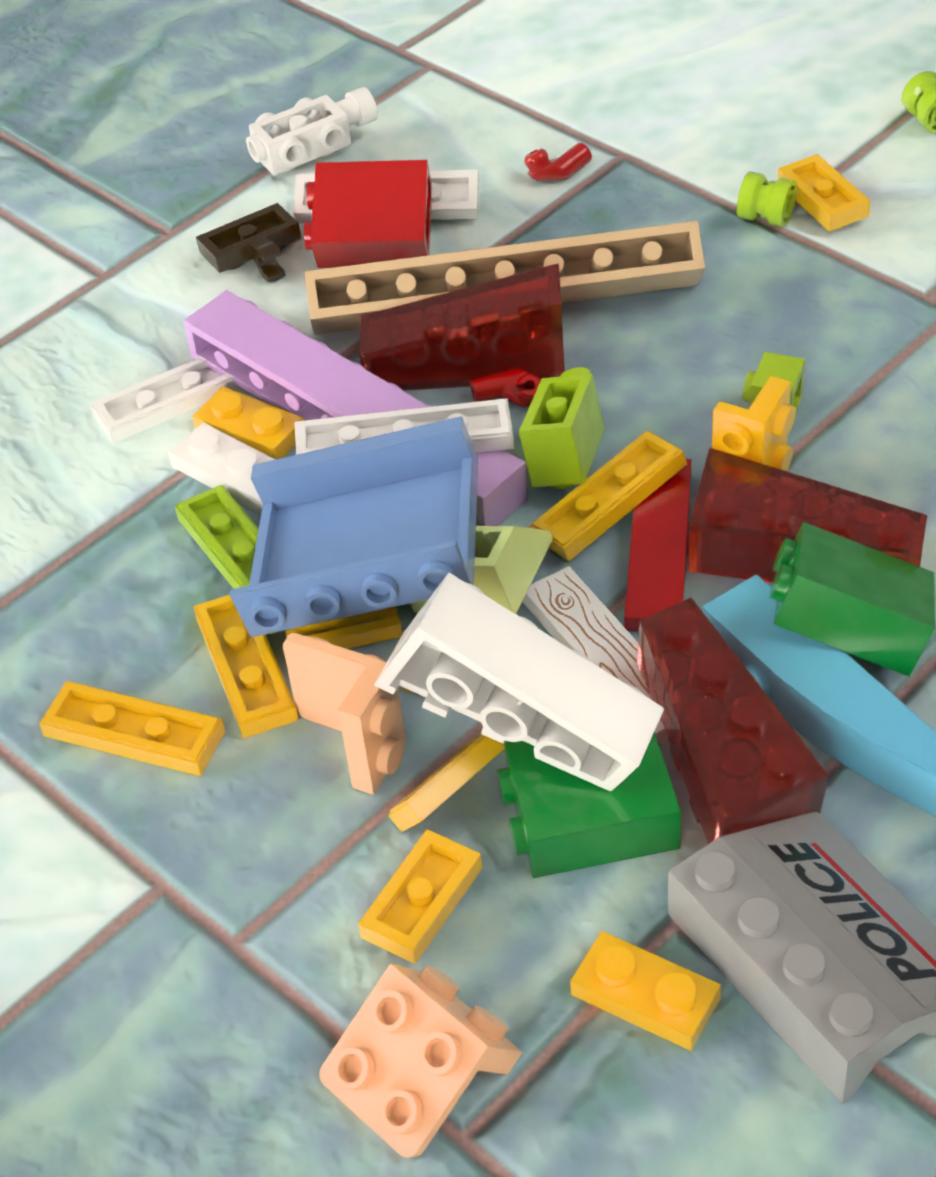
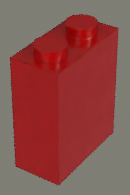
M428 160L316 163L314 182L307 183L308 209L312 210V221L304 223V244L306 250L313 251L318 268H335L430 255L432 181Z

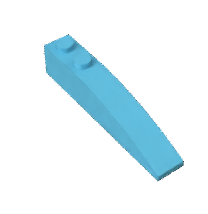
M757 574L702 606L700 643L705 654L712 662L722 664L739 680L743 690L749 697L762 701L776 716L816 747L863 778L936 817V732L844 651L775 625L774 617L777 601L769 598L771 587Z

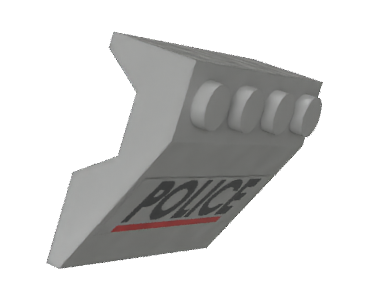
M817 811L721 836L668 870V915L842 1104L854 1096L878 1061L913 1036L923 1033L936 1037V926Z

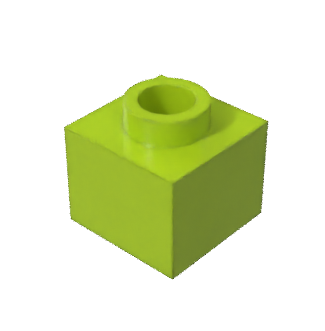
M764 351L757 371L749 370L743 387V401L750 402L751 406L769 377L773 376L791 382L790 405L795 406L797 414L803 398L805 359Z

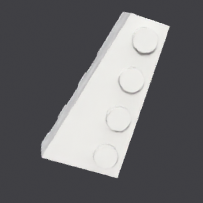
M451 573L446 575L404 631L374 686L393 695L398 687L401 686L426 697L422 707L445 718L450 709L482 723L481 734L498 742L524 741L535 746V758L610 792L640 765L664 710V707L646 697L638 688L622 682L592 663L584 654L571 650L538 629L530 620L517 616L484 595L476 586L465 583Z

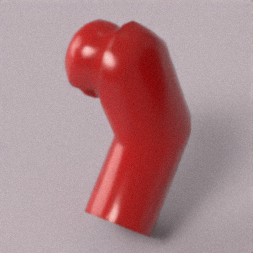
M577 143L560 157L549 160L546 150L542 148L536 149L525 156L524 163L529 169L527 174L536 181L566 180L588 164L592 159V154L585 144Z
M515 368L472 379L469 383L474 402L501 398L508 399V402L521 407H530L541 378L535 374Z

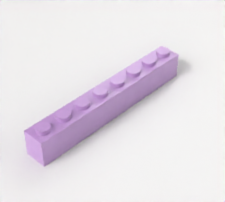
M228 290L183 320L192 359L195 360L201 357L206 360L207 368L220 376L228 373L233 376L236 385L267 404L303 417L305 421L433 407L405 393L396 384L388 383L372 374L359 363L351 362L332 351L321 341H315L299 332L288 322L280 321L259 309L253 302L245 301ZM510 450L476 453L478 456L476 526H498L528 500L526 462Z

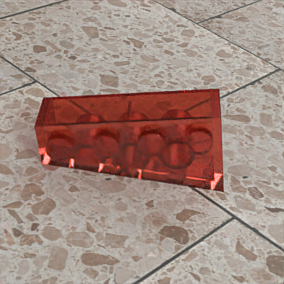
M559 263L361 315L359 349L361 365L384 381L396 384L402 391L470 387L469 381L472 379L515 368L535 374L541 379L560 377L565 372Z
M709 447L689 524V572L746 580L757 574L765 582L773 583L777 572L773 571V565L781 544L785 538L794 541L803 522L920 567L927 522L926 514Z
M692 597L640 620L637 665L651 700L664 707L660 721L663 723L671 745L670 753L677 771L682 773L690 795L689 803L696 822L702 826L708 844L721 836L812 812L820 814L829 775Z

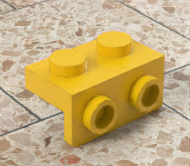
M770 376L749 410L725 402H718L713 410L711 485L714 488L761 502L777 476L783 478L786 475L793 456V447L787 445V438L796 415L795 406L790 405V381Z

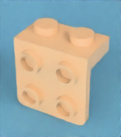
M298 633L289 634L283 643V650L297 713L304 719L342 731L352 788L374 795L387 774H394L399 767L404 746L407 743L399 690L397 689L393 695L374 686L387 661L372 654L364 655L330 644L321 638H310Z
M390 964L321 1066L319 1073L320 1080L326 1088L398 1154L410 1158L418 1157L424 1152L478 1071L508 1075L523 1053L504 1037L509 1028L502 1020L480 1006L475 1005L473 1009L469 1008L456 997L460 990L459 985L449 976L429 965L426 966L424 971Z

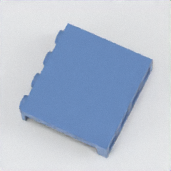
M462 416L253 465L251 481L263 503L250 584L249 586L231 589L229 595L251 637L428 600L448 573H451L465 583L474 585L478 456Z

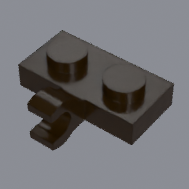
M275 203L196 236V241L200 254L219 273L239 268L245 262L253 259L262 277L267 282H271L286 275L285 270L276 260V257L281 256V249L302 237L299 223L282 206Z

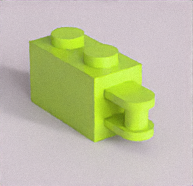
M576 367L563 372L560 377L541 379L519 429V436L532 487L552 486L556 489H566L577 484H584L605 430L594 377L588 368Z

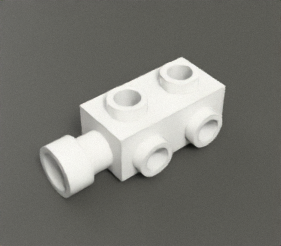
M366 87L346 93L345 99L334 102L328 95L316 99L310 97L302 98L293 108L278 114L264 113L257 118L255 123L249 125L250 136L246 138L249 153L255 162H261L273 176L292 171L299 165L319 157L329 156L335 151L351 145L349 126L356 124L360 127L377 120L376 103ZM310 110H312V112L306 117V114ZM274 125L273 128L267 132L268 128Z

